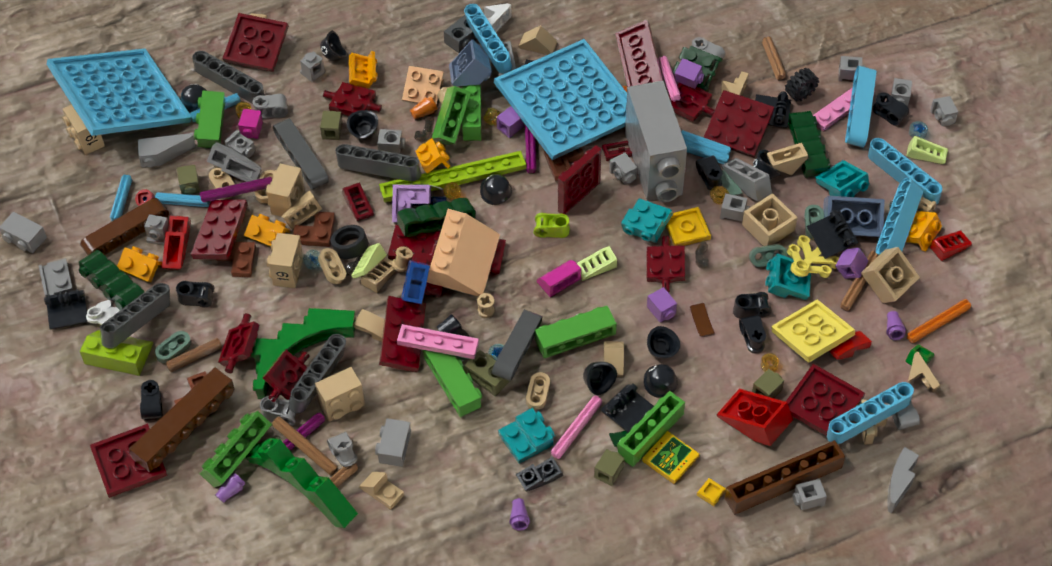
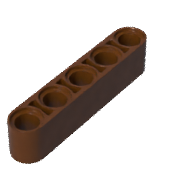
M153 198L84 237L80 242V246L87 255L96 250L106 255L144 233V226L149 214L167 218L169 211L158 198Z

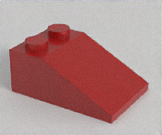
M740 388L717 413L718 418L753 441L771 446L793 421L787 402Z

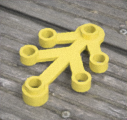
M799 236L797 245L791 244L787 251L794 261L791 265L792 273L798 277H805L809 273H819L821 277L828 278L832 271L831 268H837L835 265L839 257L831 256L824 259V257L820 256L822 253L818 247L813 252L811 251L810 239L807 236ZM800 247L803 249L804 252V260L801 259L799 254ZM812 263H813V264H828V265H822L821 267H820V266H810Z

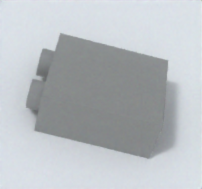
M664 81L627 87L625 136L629 142L630 151H632L633 161L637 167V173L646 200L672 201L679 195H683L687 147Z

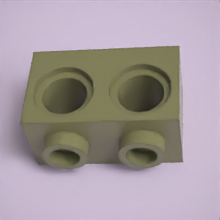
M479 350L475 355V359H470L464 365L465 373H469L475 383L496 397L510 381L501 377L494 378L495 375L492 374V370L496 360L489 353Z

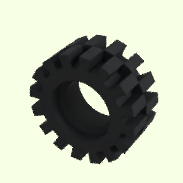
M809 68L800 69L799 72L796 71L795 75L790 77L791 80L787 81L785 91L794 101H802L803 98L807 99L808 95L811 96L812 91L815 92V87H818L819 78Z

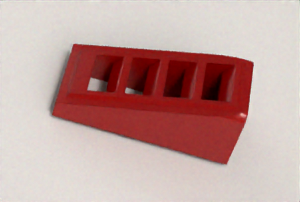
M960 230L932 240L930 249L943 261L972 246V242Z

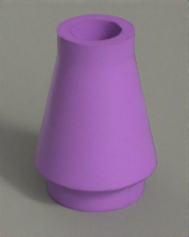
M891 311L887 314L886 333L892 340H900L906 333V328L896 311Z
M233 473L222 484L215 496L224 503L243 490V486L246 483L236 473Z
M520 498L512 501L509 521L512 528L518 531L525 530L530 523L525 502Z

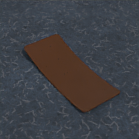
M705 304L691 305L690 310L699 335L714 334L715 332L709 320Z

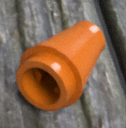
M425 97L410 110V113L414 119L435 113L434 111L438 108L432 97Z

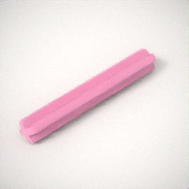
M666 56L659 57L660 69L670 98L673 102L679 101L681 98L668 59Z
M596 395L591 398L551 450L553 457L556 459L562 457L602 405L601 398Z

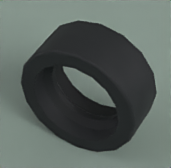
M346 225L339 228L333 233L330 240L333 249L337 252L339 258L353 259L360 256L366 251L369 244L364 229L358 225ZM349 239H358L352 244L341 245Z

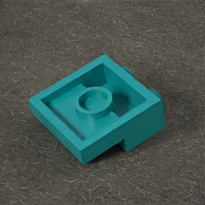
M844 160L815 177L816 183L828 189L830 196L854 197L858 192L866 191L870 185L867 172Z
M639 198L633 209L629 208L621 222L622 230L628 235H635L645 241L656 243L673 212L669 208Z
M777 253L772 260L768 261L766 270L770 271L765 281V286H768V293L783 298L792 295L807 300L810 297L811 273L805 277L796 276L791 271L793 259Z
M533 408L516 416L514 422L498 430L499 436L518 464L553 446L554 431L550 426L546 427L544 425L542 414L540 411L535 412Z

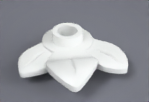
M106 300L88 309L86 319L89 323H99L102 325L120 310L117 307H111V301Z

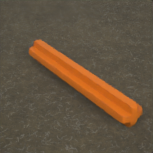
M963 299L907 334V339L910 343L917 342L971 308V303L967 299Z

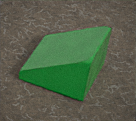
M918 344L910 350L906 363L912 366L914 354L919 352L928 365L935 354Z

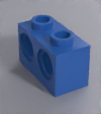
M409 260L401 296L402 300L422 304L430 268L428 264Z

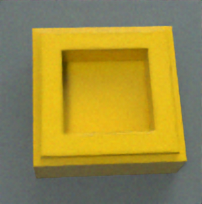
M708 478L697 492V496L715 506L726 492V488Z

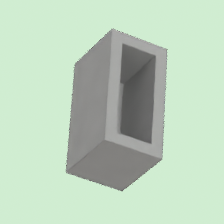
M12 212L0 226L3 240L17 245L23 251L27 250L34 253L47 238L41 225L15 212Z
M386 419L385 426L382 425L380 429L381 442L377 443L375 455H378L379 463L403 467L411 436L410 422Z

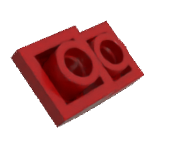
M857 331L853 337L829 350V352L837 360L853 357L855 350L870 348L872 341L861 331Z

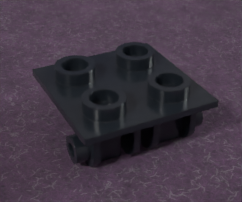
M780 92L778 97L756 94L755 101L773 106L775 109L768 125L787 128L792 101L788 99L787 92Z
M833 210L829 213V216L807 226L824 259L858 244L856 237L840 211Z
M76 289L69 291V293L65 291V294L59 292V295L48 294L47 297H44L45 305H47L50 330L88 322L86 319L87 307L84 290Z
M634 383L626 385L600 409V411L628 433L654 407V405L637 393L638 387Z

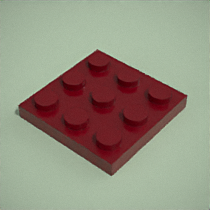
M238 13L222 58L223 61L274 72L289 28L288 23Z
M723 90L704 138L729 146L733 151L755 158L775 109L773 106Z
M597 145L591 150H587L582 158L573 162L566 172L564 171L559 175L558 212L560 214H566L600 184L602 149Z
M812 364L786 402L792 417L827 436L830 422L858 406L864 398L865 392L819 366Z
M148 423L90 445L109 498L168 476L163 462L160 466L149 472L132 459L129 448L150 429Z

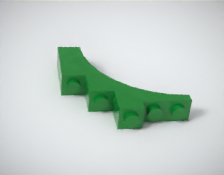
M309 308L308 315L304 316L303 324L283 323L282 329L278 331L277 339L256 338L251 357H254L256 374H258L257 379L253 380V391H256L257 399L266 397L270 385L263 379V376L283 351L287 350L294 356L311 345L328 340L333 334H340L345 338H354L355 311Z
M269 438L263 443H256L245 458L250 463L267 468L299 490L335 527L345 528L358 514L329 477L319 476L305 458L295 457L281 439Z

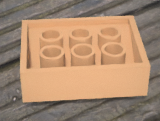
M448 209L430 265L427 282L474 296L483 294L500 234L466 213Z

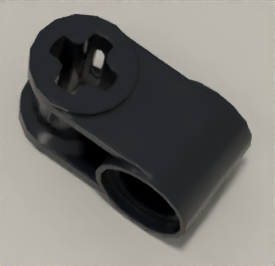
M882 92L876 97L873 112L890 124L897 126L909 114V108L888 93Z
M712 155L696 160L698 174L703 179L706 188L710 191L719 190L722 187L721 178L723 173L716 157Z
M181 281L176 286L177 298L181 305L210 307L212 304L211 294L214 292L215 287L208 282Z
M758 292L738 295L733 307L734 316L739 319L759 315L761 318L769 316L772 313V309L768 305V294Z
M452 314L437 326L440 332L469 337V334Z
M756 315L739 319L740 331L748 350L752 353H761L765 348L764 341L766 339L761 317Z
M147 380L141 385L140 414L142 420L163 417L162 396L159 391V385L154 380Z

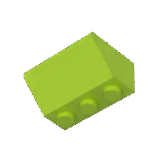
M97 330L86 336L80 354L86 365L140 376L153 342L128 337L118 346L106 348L101 343V332Z

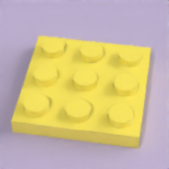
M818 299L771 326L772 332L808 363L855 335L854 328Z

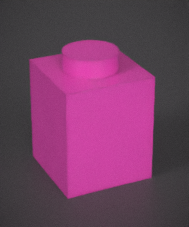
M243 109L238 124L240 134L246 138L258 139L263 125L261 111Z

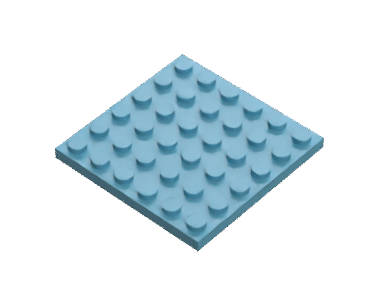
M585 39L494 78V84L552 160L625 127L627 92Z
M146 49L47 60L46 65L91 136L191 122L192 116Z

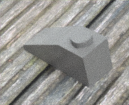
M193 133L138 139V154L141 167L160 166L195 148L196 144Z
M738 158L722 165L725 172L748 197L761 201L772 194L769 174Z

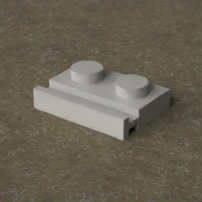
M66 258L47 263L45 266L39 265L45 297L48 294L59 295V292L65 294V291L68 293L69 291H74Z

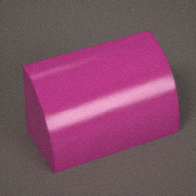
M568 260L538 278L537 283L549 297H552L581 279V267L573 260Z

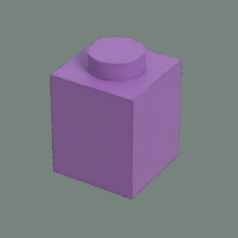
M682 58L675 71V79L677 82L695 89L697 84H700L704 78L702 66Z
M512 106L497 116V129L508 138H511L525 127L524 122Z
M860 248L845 249L835 266L844 279L860 278L861 272L868 263V259Z
M664 287L647 297V308L660 323L673 318L676 314L677 303Z

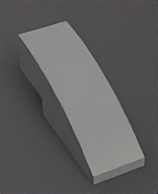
M218 142L212 146L207 162L222 168L221 171L246 182L257 180L262 169L247 157Z
M904 447L897 459L888 488L887 504L888 512L891 514L913 484L916 475L911 471L916 466L919 455Z

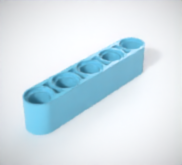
M477 4L467 5L464 12L472 32L497 71L504 74L508 73L512 69L509 52Z
M859 65L854 75L845 143L864 148L868 138L877 71Z
M875 138L871 141L868 158L899 183L905 178H911L923 189L924 198L931 202L939 203L943 189L939 182L882 138Z
M909 177L903 179L897 188L875 251L878 255L886 249L899 247L903 251L923 194V189Z
M907 382L898 383L833 419L827 431L828 441L832 442L835 440L837 444H841L908 407L911 403L914 388Z

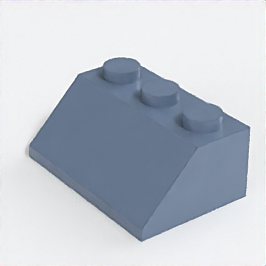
M471 40L449 64L453 86L479 85L483 80L486 81L492 72L488 55L474 40Z
M827 196L824 198L823 205L824 218L829 216V213L833 210L840 211L854 236L880 237L884 225L885 199Z

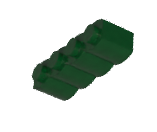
M811 111L789 113L788 125L794 145L802 143L808 154V159L801 165L804 177H817L821 173L828 171L830 160L825 156L826 148L821 143V132L816 127V116H813Z
M458 198L451 202L442 201L434 205H422L416 209H402L397 212V224L404 236L412 237L422 232L432 233L442 229L448 209L466 213L476 219V210L467 198Z
M99 250L94 251L79 261V273L81 276L91 280L92 285L96 289L99 288L103 291L104 296L108 300L111 299L115 302L119 310L144 293V290L138 284L134 283L128 275L122 272L113 262L109 261Z

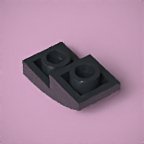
M552 456L536 467L534 464L517 473L516 476L527 492L562 477L563 473Z

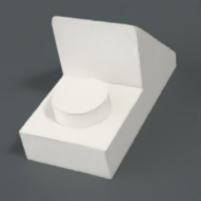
M511 4L484 7V15L495 32L511 18Z

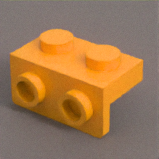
M371 51L368 57L351 52L349 55V84L369 89L372 83L376 82L378 73L376 72L377 59H375L374 51Z
M431 138L426 143L421 144L415 151L423 170L427 174L441 163L447 168L451 167L448 161L450 157L445 152L446 148L440 141L436 142Z
M917 211L906 242L919 243L921 250L926 251L942 228L937 213Z
M259 213L258 217L251 215L244 236L271 246L272 241L276 239L277 233H289L291 229L285 227L286 223L275 220V223L270 222V217Z
M132 246V249L124 247L117 267L126 273L147 282H152L158 265L162 266V261L158 260L159 256L148 253V255L143 254V249Z

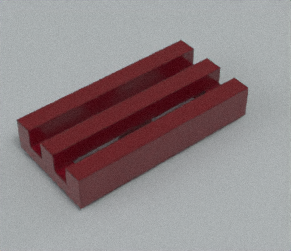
M628 140L602 145L606 161H610L623 153H626L628 157H632L630 148L622 147L629 145ZM621 147V148H618V150H612V151H608V150H607V149H612V148Z

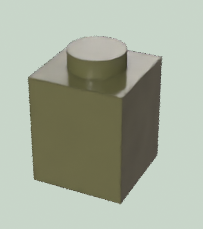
M323 111L320 126L322 139L340 140L343 124L341 112Z
M196 166L177 167L181 194L193 195L200 193Z
M768 369L753 383L752 392L775 398L783 390L784 380L778 373Z
M606 449L594 467V478L612 486L624 468V457L616 451Z

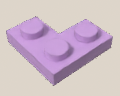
M393 185L392 222H397L398 211L412 208V204H431V185Z

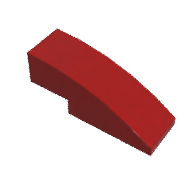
M169 217L168 232L165 235L162 269H182L191 227L189 217Z

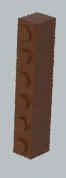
M214 367L129 448L132 459L149 472L160 466L168 454L173 453L177 446L183 440H186L197 426L202 425L205 419L212 412H215L225 399L232 396L235 390L232 379Z
M834 440L727 486L725 500L733 514L736 515L795 489L798 484L819 479L842 469L845 455Z

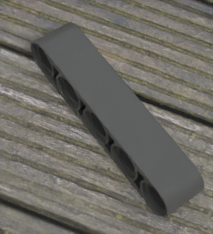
M197 51L193 54L192 59L195 71L203 77L234 94L237 93L239 97L252 103L256 96H265L261 82L205 51Z
M289 118L273 125L277 139L295 166L301 168L302 176L309 187L313 190L328 183L329 178L326 171L292 120Z
M348 144L339 145L335 149L338 166L342 169L407 181H416L421 177L419 159L414 156Z
M165 283L155 284L100 326L102 345L106 348L118 346L169 307L171 303L169 285Z
M525 309L523 310L494 364L493 375L509 381L513 379L535 337V329H538L541 325L543 316Z
M340 334L331 335L294 386L289 400V409L292 412L302 413L306 410L317 394L315 383L329 377L343 357L346 346L344 336Z

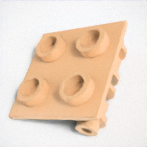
M409 66L402 100L419 103L425 97H432L437 106V94L444 83V79H442L444 72Z

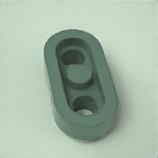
M809 205L804 213L805 233L811 239L813 238L807 226L824 218V211L818 205Z
M779 244L755 247L749 253V260L753 265L763 267L767 266L768 261L775 257V251L779 250V254L788 257L786 248ZM756 254H761L760 259L755 258Z
M185 331L175 332L158 345L155 349L157 360L161 363H166L185 352L191 346L189 334Z

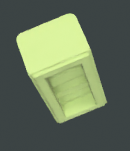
M914 136L908 145L906 156L945 164L948 149Z
M380 243L369 246L351 275L353 278L366 275L386 257L387 254Z
M610 246L597 251L577 263L581 267L582 281L617 268V258ZM586 266L587 269H588V272H585V270H584L583 267Z

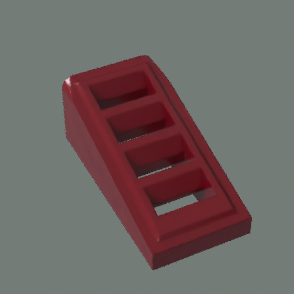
M360 182L342 189L344 199L356 221L374 215ZM358 193L357 196H354V197H351V196H350V195H353V194ZM361 199V201L353 203L354 200ZM361 204H364L363 207H360V208H357V209H356V206H359V205H361ZM367 210L366 213L358 214L360 211Z

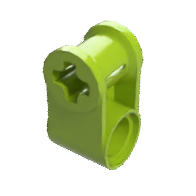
M547 213L535 215L536 227L533 231L535 236L540 238H565L569 235L570 225L567 215Z

